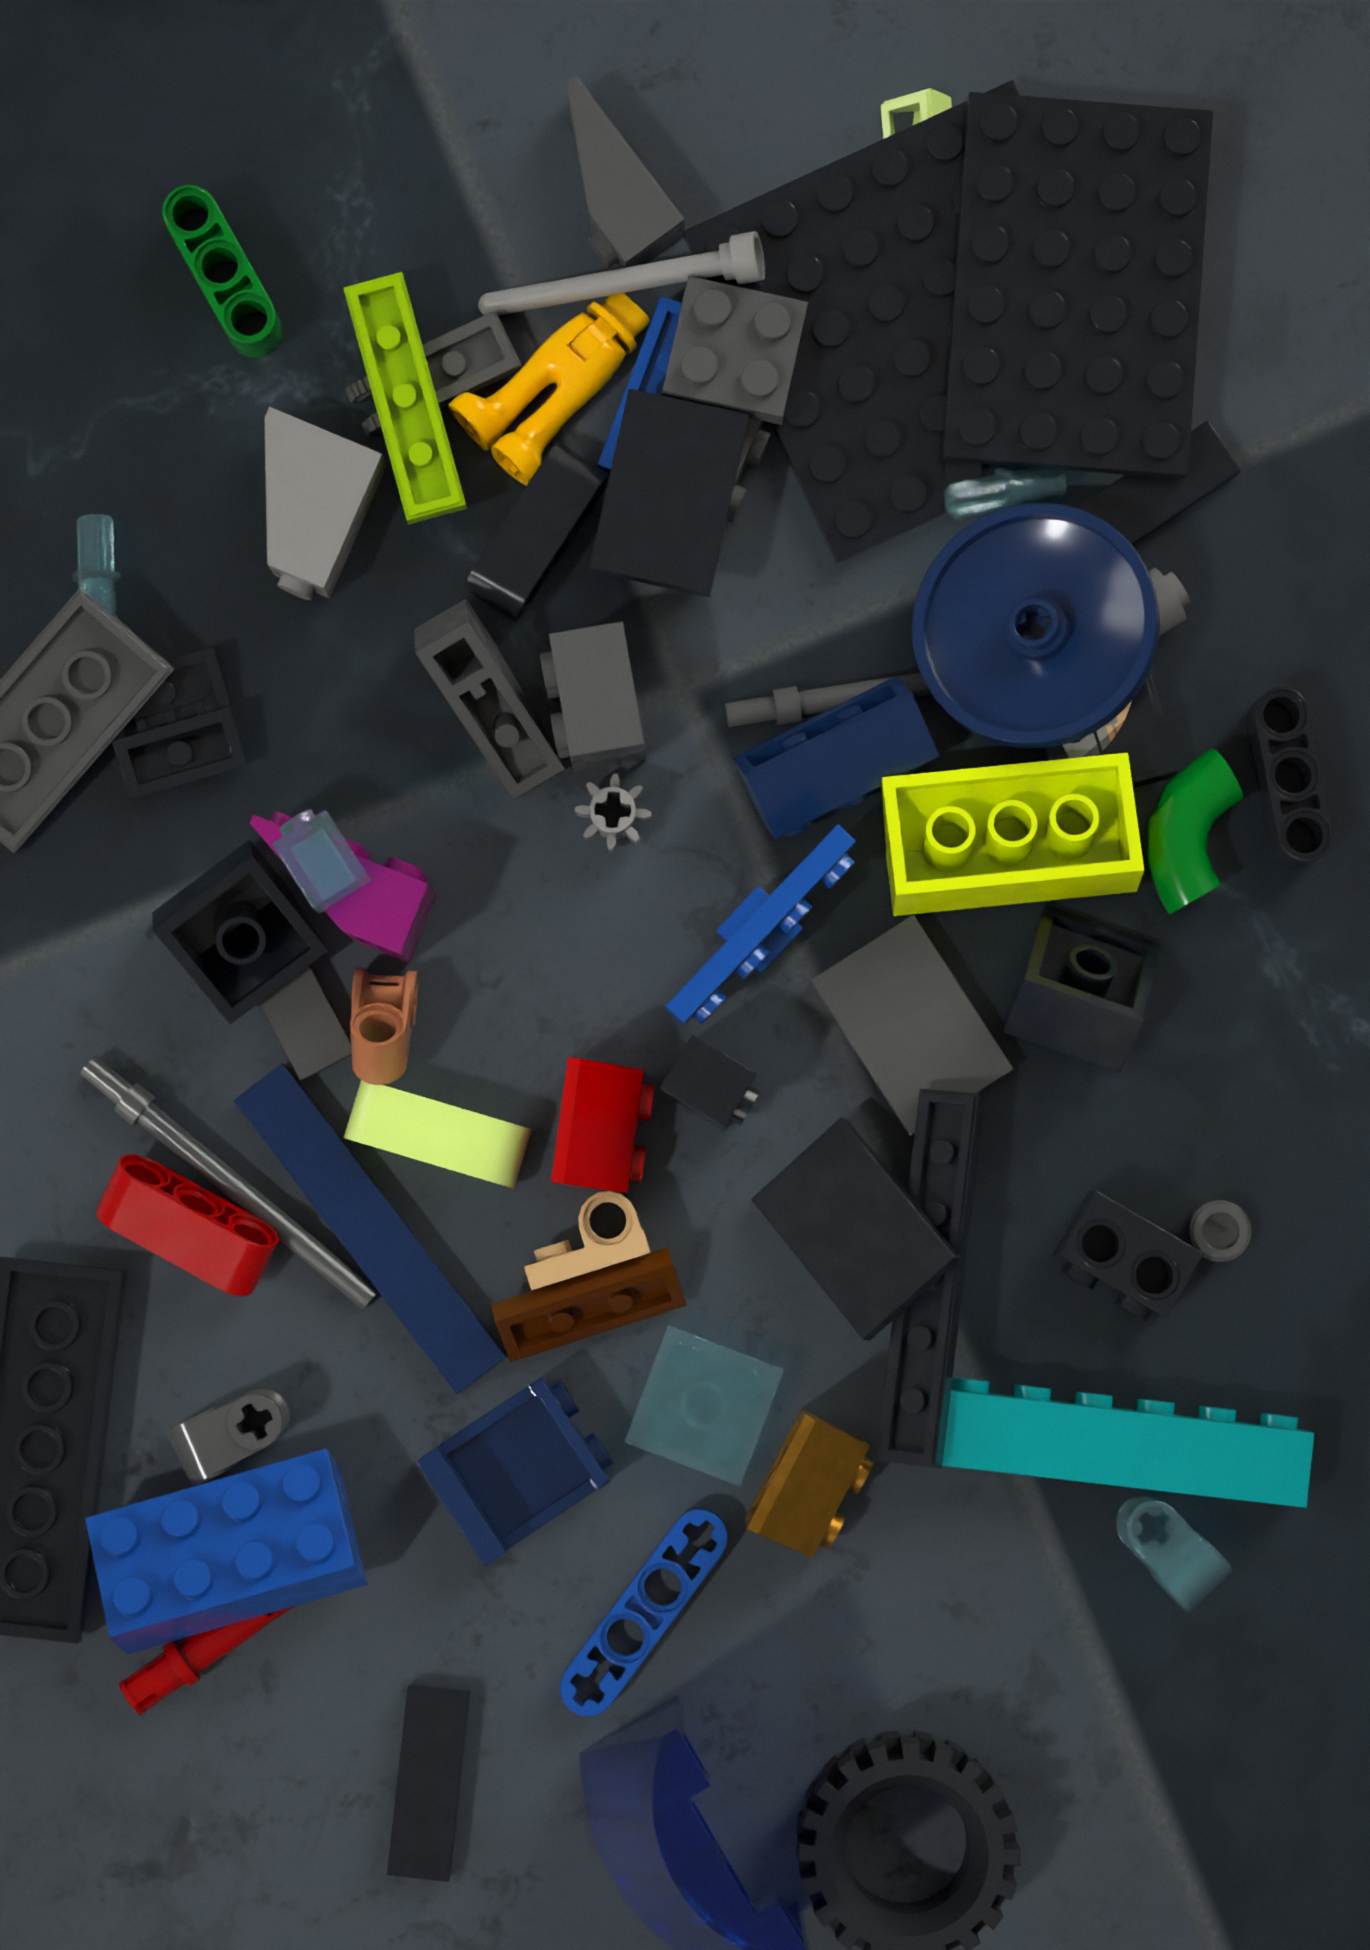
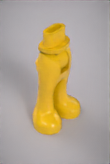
M625 293L610 295L600 305L593 301L587 307L588 315L582 312L555 331L513 378L493 395L482 398L478 395L464 392L456 396L448 404L450 413L465 432L484 451H488L491 448L496 462L520 483L528 485L542 463V452L547 444L558 433L560 428L605 386L620 367L625 355L632 353L637 348L634 338L651 321L646 313ZM552 383L557 384L554 393L534 414L523 421L514 432L502 436L510 424L544 388Z

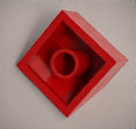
M568 1057L551 1177L552 1183L626 1194L629 1192L630 1181L642 1183L647 1146L635 1145L638 1120L650 1122L655 1085L643 1083L644 1070Z

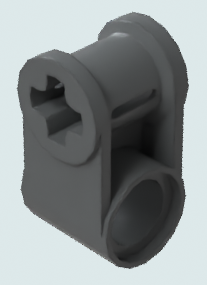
M260 1388L250 1391L218 1408L214 1406L165 1432L192 1487L235 1467L242 1462V1459L268 1447L280 1438L290 1425L291 1412L287 1401L281 1394L272 1389ZM251 1404H253L257 1411L268 1409L271 1413L272 1420L265 1425L267 1434H265L260 1426L250 1429L247 1425L246 1418L253 1413Z

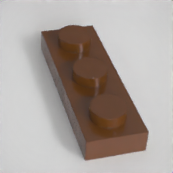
M668 1247L491 1304L494 1320L510 1362L687 1306Z

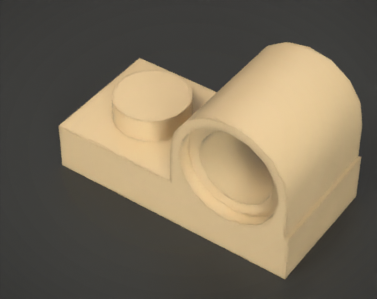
M612 1191L598 1192L589 1197L582 1205L578 1217L579 1230L585 1247L572 1251L569 1240L534 1250L537 1263L524 1266L531 1290L651 1253L644 1229L641 1227L638 1214L632 1202L622 1194ZM611 1202L623 1209L626 1215V1225L619 1236L605 1239L598 1236L592 1229L591 1216L597 1206Z

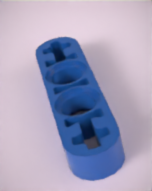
M693 1508L685 1511L677 1518L569 1663L560 1681V1694L563 1703L571 1712L580 1716L592 1717L602 1713L612 1704L722 1556L727 1546V1529L724 1521L716 1512L707 1508ZM706 1520L714 1525L711 1537L716 1544L711 1550L701 1546L689 1559V1563L700 1568L693 1577H690L686 1569L679 1562L663 1556V1553L669 1546H672L675 1552L680 1555L689 1541V1536L683 1531L684 1527L689 1522L699 1527ZM658 1569H668L674 1572L681 1583L678 1597L667 1604H658L652 1601L644 1589L647 1576ZM630 1619L637 1622L641 1627L644 1638L641 1646L635 1652L621 1654L609 1645L607 1632L615 1621ZM597 1646L608 1661L625 1667L619 1677H616L613 1670L609 1667L599 1683V1688L604 1693V1696L599 1700L589 1696L584 1702H581L575 1698L578 1686L572 1678L577 1673L583 1677H588L592 1673L600 1659L588 1654L593 1647Z

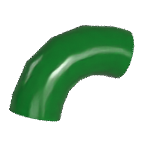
M1213 748L1196 757L1165 785L1148 820L1146 862L1159 899L1169 915L1222 885L1212 869L1207 855V838L1214 822L1228 809L1242 802L1244 797L1240 785L1227 762Z

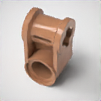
M355 968L350 1020L352 1067L356 1076L366 1083L374 1085L389 1084L398 1080L405 1073L412 1026L415 1025L417 1015L418 971L408 970L405 976L368 974L366 968Z

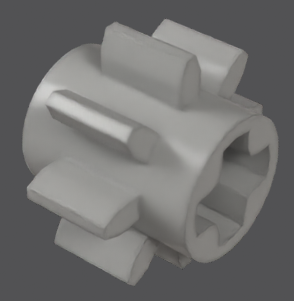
M614 773L610 779V787L599 790L595 784L588 782L586 784L587 790L592 797L590 806L580 805L575 807V814L577 816L591 818L592 825L583 834L584 839L589 841L600 834L607 838L606 844L608 851L611 853L616 848V839L627 836L631 842L638 844L640 837L634 829L636 820L648 821L652 817L651 811L636 809L635 801L643 793V787L638 785L627 792L620 788L618 774ZM609 799H619L622 810L631 812L630 817H621L618 821V827L615 828L607 827L605 817L596 815L597 810L607 809Z

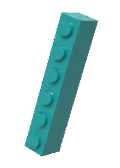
M953 1377L942 1466L1307 1508L1314 1433L1304 1429H1297L1298 1417L1261 1413L1260 1424L1235 1422L1236 1410L1199 1406L1198 1417L1175 1415V1403L1137 1399V1408L1132 1410L1112 1407V1395L1076 1391L1075 1403L1050 1400L1051 1388L1014 1384L1013 1396L989 1393L990 1381Z

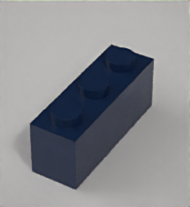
M895 676L732 759L761 821L774 839L782 835L794 836L807 831L816 823L818 817L838 807L842 809L851 808L864 802L869 798L872 790L882 786V777L919 774L925 769L927 762L940 755L912 692Z

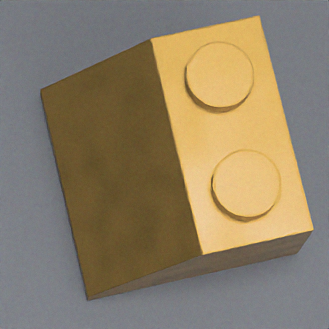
M801 1409L745 1517L747 1529L811 1558L814 1557L819 1546L829 1550L845 1520V1516L837 1513V1510L847 1490L858 1494L873 1466L874 1461L865 1457L870 1447L868 1443Z

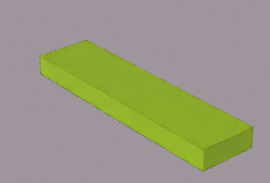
M399 272L344 287V293L408 525L467 509L403 273Z

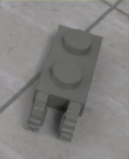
M496 311L490 312L423 344L440 409L447 406L459 394L464 392L473 394L517 373L522 368V364ZM367 376L346 388L345 392L352 404L363 403L373 399ZM377 412L362 422V427L367 437L370 438L383 434Z

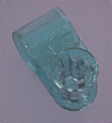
M1142 1495L1132 1497L1119 1509L1116 1518V1528L1119 1537L1151 1571L1150 1575L1162 1589L1187 1613L1198 1605L1233 1571V1568L1199 1532L1195 1529L1193 1530L1175 1509L1165 1502H1161L1154 1497ZM1144 1513L1154 1518L1159 1516L1154 1522L1159 1533L1153 1539L1144 1534L1138 1536L1143 1530L1138 1519Z

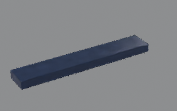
M280 1064L233 1100L456 1394H459L507 1357L285 1064Z

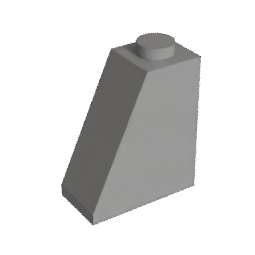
M269 407L264 418L267 565L272 573L280 578L277 586L282 590L305 600H311L314 592L330 599L387 465L382 453Z

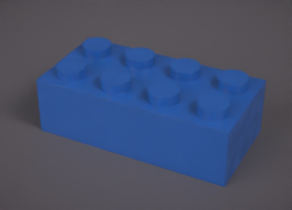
M327 1448L85 1518L109 1637L127 1654L368 1585L341 1469Z

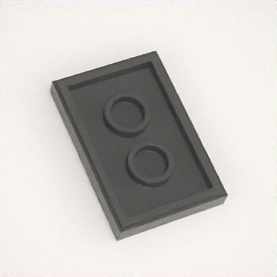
M914 914L810 980L811 985L909 1136L915 1133L920 1089L977 1093L1013 1070L1010 1062Z

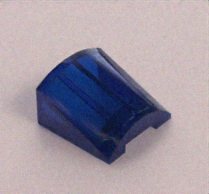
M678 1696L671 1698L580 1752V1775L584 1806L598 1852L621 1895L640 1919L660 1939L674 1950H810L804 1912L798 1902L786 1907L778 1892L774 1891L758 1902L753 1903L692 1797L710 1787V1775L684 1732V1705Z

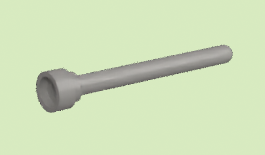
M756 231L731 235L729 242L719 245L718 251L485 293L480 297L478 307L483 315L496 311L497 315L500 316L687 282L688 276L704 279L723 275L726 281L736 279L739 285L757 282L765 279L764 254L759 235Z

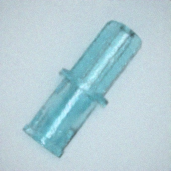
M1000 467L994 471L993 476L954 483L946 487L944 491L945 509L954 519L960 520L993 513L1015 505L1060 501L1064 499L1066 494L1065 475L1052 478V474L1061 472L1058 469L1026 468L1010 471L1006 467Z
M87 514L79 517L77 520L78 572L72 574V581L78 583V589L83 588L116 616L115 583L121 581V574L115 572L113 520L108 515Z

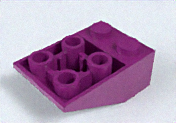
M276 811L272 812L269 821L256 815L252 816L250 821L252 827L341 931L355 942L410 963L437 896L430 885L426 883L428 876L422 874V869L393 857H388L385 866L369 860L371 854L365 851L364 846L335 834L330 835L327 843L312 838L314 831L308 829L306 823Z

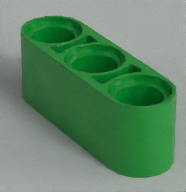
M183 185L175 188L168 194L163 203L162 216L165 225L229 341L239 353L247 357L260 358L269 355L277 348L282 338L280 319L217 203L207 190L197 185ZM193 209H202L208 212V219L201 228L194 231L179 228V222L186 212ZM232 261L238 265L234 277L229 281L214 283L208 280V273L217 262ZM257 312L267 316V323L258 334L247 336L237 332V325L246 314Z

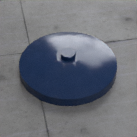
M1029 503L1000 509L978 519L960 531L945 545L928 568L916 597L912 619V640L916 662L927 688L941 707L961 726L979 737L1004 746L1031 749L1055 747L1079 740L1099 730L1119 715L1134 699L1144 684L1157 652L1160 634V612L1156 590L1151 576L1131 543L1114 527L1097 516L1078 508L1053 503Z

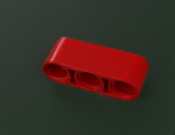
M126 1154L120 1157L95 1211L97 1218L109 1229L219 1290L236 1296H249L254 1292L279 1241L277 1232L263 1220L158 1162L137 1154Z

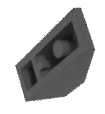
M575 75L566 82V89L590 229L593 233L588 238V242L607 268L612 267L614 264L619 269L647 264L683 237V231L685 230L684 218Z
M466 598L414 629L416 655L513 800L565 770L562 759H559L557 750L501 651Z

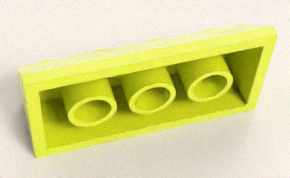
M1128 753L882 777L886 859L893 916L1137 892L1144 873V863Z

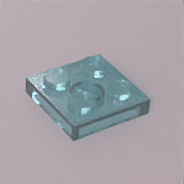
M668 1325L624 1442L741 1486L784 1369Z

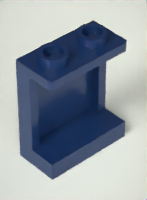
M543 1375L416 1461L484 1566L506 1553L510 1547L595 1490L601 1489L611 1482L612 1478L606 1471V1468L614 1464V1461L594 1432L586 1438L583 1436L571 1418L580 1410L560 1380L550 1386Z

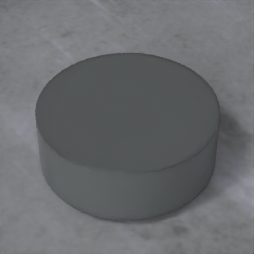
M1224 1200L1209 1201L1200 1205L1190 1216L1187 1224V1237L1192 1247L1204 1253L1202 1258L1214 1262H1226L1237 1258L1247 1248L1251 1239V1224L1246 1213L1238 1205Z

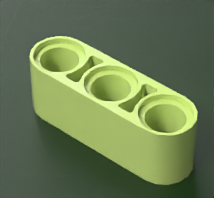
M361 1080L344 1138L515 1189L532 1129L385 1085L369 1084Z

